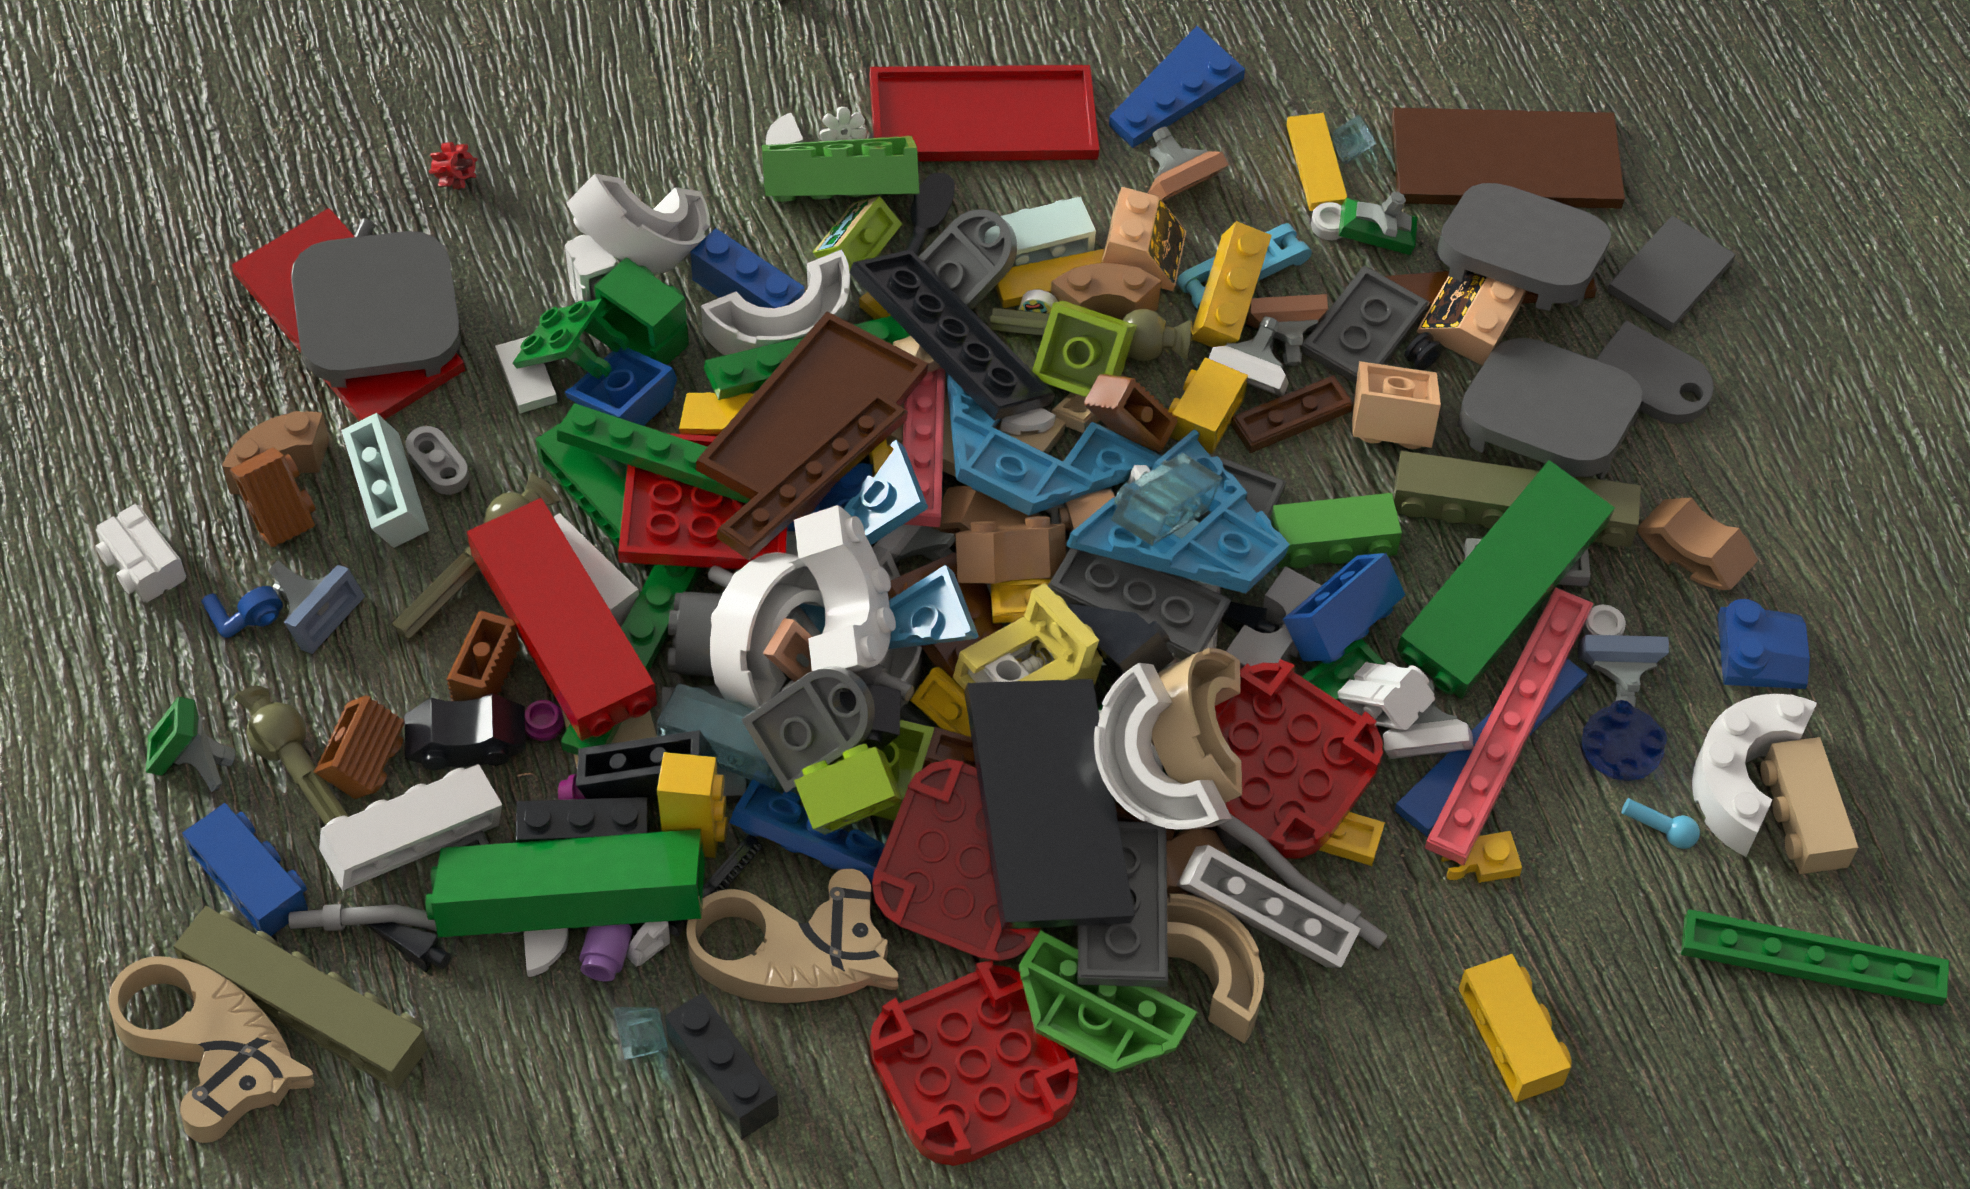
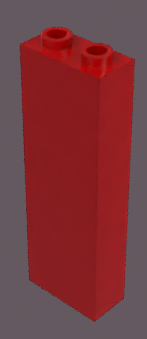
M542 498L466 531L471 555L508 618L514 621L518 635L581 741L591 736L603 735L614 725L629 718L641 717L657 705L655 683Z

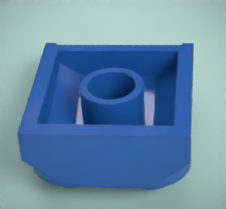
M620 348L618 352L612 351L604 358L612 368L608 377L602 374L600 379H597L588 372L574 386L565 391L567 398L579 405L644 426L672 400L677 377L672 367L630 348H627L625 351Z
M1738 599L1730 603L1728 607H1720L1717 618L1723 685L1806 689L1810 657L1806 623L1801 615L1764 610L1757 602L1749 599Z

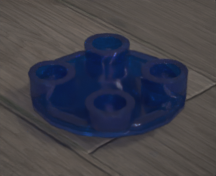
M1625 700L1614 701L1609 707L1602 708L1593 714L1583 728L1582 734L1583 750L1587 760L1594 768L1612 779L1624 781L1645 778L1655 771L1664 757L1665 745L1667 743L1665 730L1649 714L1633 707L1631 703Z

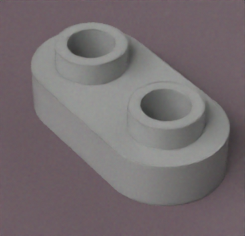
M422 426L414 429L407 436L405 445L408 458L433 490L440 494L451 495L460 492L466 487L469 481L467 463L441 430L432 426ZM425 450H432L430 453L427 454L422 453ZM447 476H454L450 479H444Z

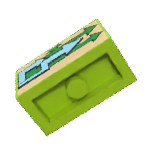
M880 196L854 202L819 243L813 253L817 258H821L842 250L850 271L853 262L877 257L902 223Z

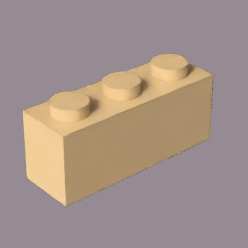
M1816 737L1772 743L1764 761L1761 762L1760 772L1763 783L1766 786H1770L1774 798L1772 804L1774 817L1777 822H1782L1786 834L1785 849L1789 859H1794L1799 874L1848 868L1859 847L1821 738Z

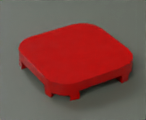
M1279 659V663L1262 662L1253 666L1247 663L1240 669V694L1215 705L1216 719L1222 736L1230 749L1241 760L1242 795L1226 802L1225 805L1231 815L1262 835L1285 858L1299 859L1314 854L1329 840L1374 780L1383 757V740L1376 727L1377 721L1365 711L1362 716L1311 684L1294 672V664Z
M947 759L931 763L918 773L916 772L907 786L902 804L878 865L874 870L872 887L876 904L885 917L898 926L978 958L996 962L1017 958L1030 948L1041 928L1001 929L976 768L964 764L962 761Z
M993 960L976 963L975 972L899 1003L895 997L882 1006L881 1013L872 1025L870 1053L874 1068L911 1142L921 1155L935 1163L955 1166L977 1160L1054 1126L1068 1115L1075 1104L1079 1074L1075 1058L1070 1059L1063 1046L1035 1032L1020 973L1010 967L993 965Z

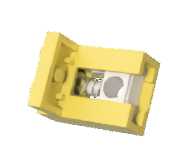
M1044 583L1032 590L1024 617L960 651L953 678L964 690L967 683L1093 679V684L1095 685L1103 658L1097 651L1099 639L1095 636L1093 630L1068 608L1063 598L1056 595Z

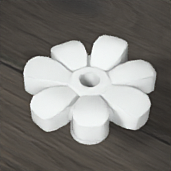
M839 107L837 109V117L827 113L822 119L823 124L828 127V129L820 131L822 141L867 138V130L860 127L865 122L864 117L859 112H855L850 116L848 107Z

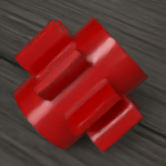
M453 142L441 143L442 152L430 154L432 162L429 174H434L439 179V187H450L452 185L453 189L465 188L466 183L464 179L476 178L474 171L475 162L478 159L467 152V144L455 146Z

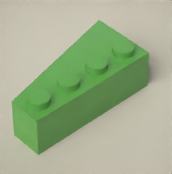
M913 136L762 145L765 196H773V201H792L796 199V196L828 199L832 198L833 195L864 197L871 194H920L917 146Z

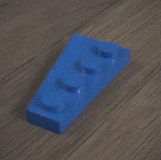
M1196 26L1110 115L1109 126L1134 148L1152 137V133L1157 129L1165 126L1168 127L1243 80L1245 68L1200 27Z
M758 772L755 774L734 808L729 823L740 827L747 834L762 836L779 843L790 852L803 853L820 860L823 865L831 869H855L861 871L872 885L874 870L885 847L883 843L858 829L847 832L841 828L826 835L813 830L805 808L800 805L801 798L799 795L792 791L787 793L784 791L783 794H780L767 786L769 778Z

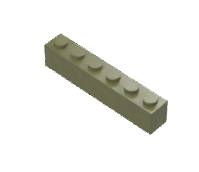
M1401 451L1395 475L1393 499L1397 513L1408 517L1435 518L1449 523L1462 522L1483 525L1491 529L1537 475L1539 470ZM1575 477L1576 480L1615 507L1608 525L1594 542L1604 543L1612 547H1631L1639 525L1641 485Z
M205 906L173 946L178 959L197 963L222 975L244 991L268 1017L396 1091L428 1049L423 1031L424 1028L414 1017L406 1013L398 1016L388 1010L386 1004L374 994L366 992L362 995L351 989L350 984L335 972H329L328 974L314 968L313 962L302 953L293 951L290 954L279 948V944L270 935L263 931H257L256 934L244 928L243 923L228 911L222 910L221 913H218Z

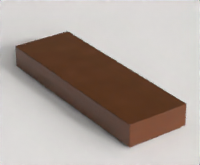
M1332 375L1232 416L1231 426L1249 453H1253L1352 412L1354 403L1335 375Z

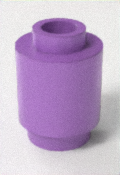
M630 925L588 927L579 957L582 963L581 972L584 975L598 981L614 980L616 973L622 970L633 930Z

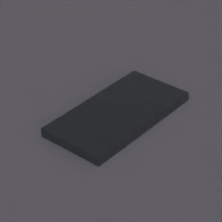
M1093 679L967 683L964 693L1001 929L1131 923L1135 914L1114 797L1103 782L1094 751L1095 726H1098L1100 717Z

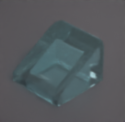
M619 1007L613 1009L624 1060L668 1050L658 1008Z

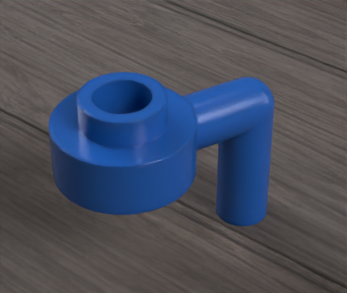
M271 586L258 587L245 594L238 602V612L230 618L216 594H209L201 601L217 631L223 638L234 636L247 625L266 626L277 619L283 607L280 597Z

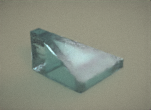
M1360 114L1330 133L1332 143L1344 164L1377 144L1369 125Z

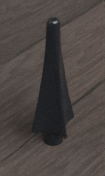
M1232 601L1221 621L1238 633L1244 625L1261 633H1272L1279 630V625L1266 620L1267 608Z
M394 922L364 924L402 952L425 973L430 964L444 969L450 962L451 954L438 946L437 934L413 929Z

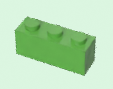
M1392 493L1273 505L1270 520L1272 527L1280 532L1290 544L1286 556L1278 563V568L1285 566L1304 568L1310 564L1328 562L1342 564L1354 559L1357 555L1386 553L1388 557L1397 555L1402 535Z

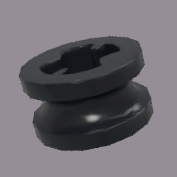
M1424 332L1417 336L1405 351V358L1410 362L1415 361L1414 366L1417 370L1423 371L1436 362L1443 351V345L1439 341L1433 342L1434 337L1430 332Z

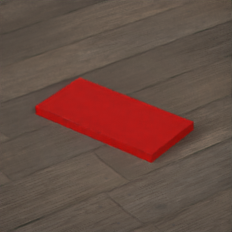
M1090 65L870 67L869 80L873 138L913 136L917 146L918 162L1098 160L1099 141Z
M330 208L232 264L233 274L300 352L291 279L293 264L299 254L313 244L355 237ZM456 353L452 360L441 367L440 374L426 377L425 369L349 378L346 379L347 388L331 387L330 381L323 380L358 421L375 413L386 420L464 372L465 365L464 361Z

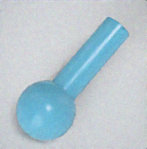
M1629 798L1623 805L1622 814L1665 833L1667 840L1677 848H1691L1700 837L1699 826L1691 817L1681 815L1671 818Z

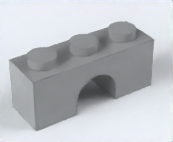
M1286 566L1265 594L1263 608H1267L1266 620L1279 625V630L1272 633H1261L1244 625L1226 650V652L1240 660V669L1247 663L1250 666L1262 662L1279 663V659L1289 662L1292 656L1297 659L1300 657L1283 618L1322 585Z

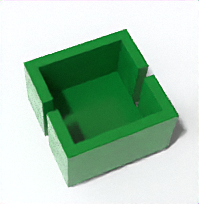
M626 257L594 286L596 299L603 298L607 303L600 315L615 330L622 332L628 337L630 341L628 348L668 365L689 346L686 300L684 295L675 286H668L657 279L647 267L643 265L638 266Z

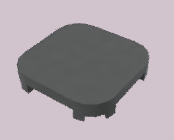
M1482 183L1472 186L1464 193L1443 225L1435 260H1441L1449 266L1448 276L1462 282L1467 272L1471 271L1538 294L1535 308L1550 311L1552 303L1571 302L1570 304L1576 308L1583 302L1586 288L1599 265L1603 266L1610 243L1611 231L1606 223L1586 211L1511 186L1498 183Z
M403 231L328 240L311 245L301 252L294 262L291 279L302 359L307 372L311 371L317 377L330 381L331 387L347 388L346 379L420 369H425L426 377L440 374L441 367L452 360L456 352L460 353L461 335L450 259L445 246L435 237L423 232Z
M1513 338L1501 342L1492 350L1468 387L1462 401L1457 427H1461L1471 438L1469 446L1481 453L1484 452L1489 443L1543 463H1547L1550 460L1574 478L1596 475L1599 479H1602L1609 472L1611 461L1631 426L1635 427L1643 391L1640 384L1630 374L1619 368L1543 341L1530 338Z

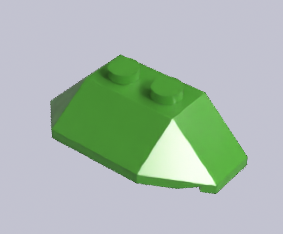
M1041 930L1019 964V972L1035 1032L1112 1073L1176 1051L1197 1015V1011L1151 987L1078 985V949Z

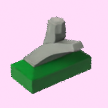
M1392 192L1381 205L1365 203L1346 197L1341 206L1338 236L1411 255L1416 246L1418 217L1401 211L1406 199L1400 192Z
M178 696L148 735L146 773L163 776L174 764L189 763L196 767L211 792L217 790L222 784L216 765L230 766L235 759V748L222 745L206 736L202 725V717L198 715L194 699Z

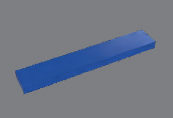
M1567 659L1530 735L1586 681L1588 674L1569 659ZM1492 711L1471 731L1474 746ZM1473 749L1449 752L1396 803L1394 811L1427 837L1431 833Z

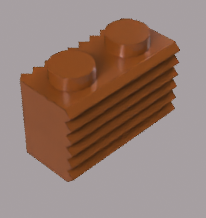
M1100 374L1084 401L1085 406L1113 432L1152 451L1157 450L1160 452L1164 449L1177 424V417L1173 416L1172 412H1168V408H1163V404H1160L1159 400L1154 399V395H1150L1149 391H1145V387L1140 386V382H1136L1135 378Z
M273 447L230 469L253 522L259 531V535L270 547H276L278 544L284 543L286 540L292 539L293 536H298L301 532H306L307 529L315 526L310 513L316 511L315 505L305 489L299 490L294 478L300 476V473L289 454L284 456Z
M484 611L478 612L446 679L448 681V689L450 690L449 693L451 694V701L474 700L490 693L498 695L497 693L501 692L504 679L508 678L507 672L511 671L510 665L514 664L513 659L517 657L516 652L520 651L516 625L512 619Z
M367 695L352 700L344 706L345 710L341 713V717L338 720V724L334 727L335 730L331 734L328 745L324 748L325 752L321 755V759L317 763L318 766L314 769V773L354 799L371 793L374 794L382 787L387 778V773L383 769L388 759L392 758L399 751L403 743V737L400 736L405 720L399 718L397 714H393L391 710L385 709L384 705L378 704V701L372 700L371 696Z

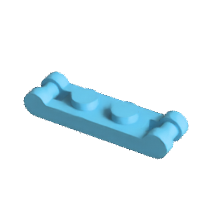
M1289 223L1282 224L1265 232L1272 236L1258 281L1292 264L1295 266L1301 265L1310 258L1312 250L1304 241L1299 242L1296 238L1297 232ZM1215 257L1187 269L1177 278V285L1184 293H1189L1192 296L1191 302L1197 310L1205 290L1201 283L1208 280Z

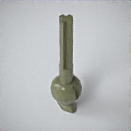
M993 307L990 317L991 330L1043 336L1050 313ZM1137 309L1124 316L1123 321L1137 325L1127 355L1130 359L1139 362L1152 361L1161 356L1164 349H1172L1182 358L1188 360L1193 341L1192 320L1176 327H1167L1165 319L1156 311L1149 309Z
M531 472L526 489L522 494L515 492L503 493L492 500L485 512L484 523L539 498L543 499L546 506L557 504L561 499L548 482ZM470 546L391 623L401 637L404 636L409 641L480 570L471 555Z
M253 685L237 692L233 699L249 709V713L252 716L247 724V739L250 747L264 759L281 760L325 825L336 817H349L324 779L314 773L316 766L302 747L306 739V724L303 716L289 704L272 703L268 688Z

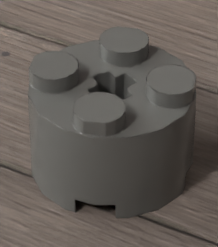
M684 591L683 593L675 594L674 610H670L668 625L669 635H674L673 648L669 649L668 673L714 677L710 659L711 616L723 594Z

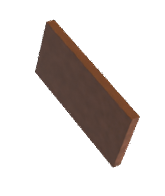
M1393 107L1391 120L1397 192L1404 195L1406 199L1405 204L1457 205L1464 193L1472 186L1482 183H1498L1574 208L1622 209L1625 197L1615 113Z
M827 311L696 461V471L752 499L876 390L901 406L927 375L929 363ZM832 487L796 519L810 515Z

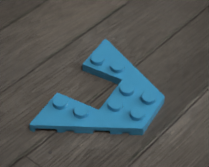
M946 372L956 480L1028 516L1061 505L1080 496L1127 481L1134 465H1147L1151 471L1154 462L1162 456L1101 425L1091 422L1065 460L1061 461L996 429L995 427L1001 419L993 420Z
M1194 429L1154 462L1150 475L1163 482L1168 488L1176 490L1196 502L1201 508L1209 510L1211 513L1181 539L1113 497L1070 533L1066 546L1247 593L1286 556L1290 544L1280 532L1272 527L1271 521L1263 511L1256 513L1245 499L1247 491L1233 474L1224 469L1223 462L1218 456L1211 457L1198 441V431Z
M897 440L893 441L890 445L894 450L875 476L871 477L868 475L862 483L860 493L851 498L844 507V510L851 517L857 516L861 520L865 536L870 545L928 509L906 449ZM946 565L889 600L890 609L896 620V628L894 631H891L888 649L971 640L979 637L955 574ZM805 603L798 605L822 634L825 627V607Z

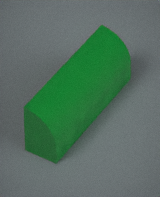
M558 424L536 438L539 462L619 549L627 464L557 441V429L560 426Z

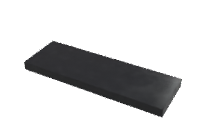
M911 249L853 262L849 273L993 420L1051 405L1055 396L1053 391Z

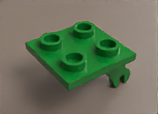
M603 298L588 302L582 300L571 306L562 308L552 307L544 312L539 319V326L532 335L522 342L520 346L522 350L512 364L518 369L568 358L595 378L600 379L602 374L608 377L612 368L606 360L597 357L580 340L584 331L614 352H618L620 348L625 351L630 345V341L625 334L615 330L600 315L607 305Z

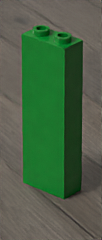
M1548 460L1400 636L1396 650L1400 653L1401 659L1408 666L1413 665L1430 675L1435 685L1444 693L1449 695L1454 693L1460 699H1463L1608 525L1615 507Z
M701 829L441 848L438 866H432L431 868L433 893L426 895L428 920H435L438 938L702 919L706 861Z

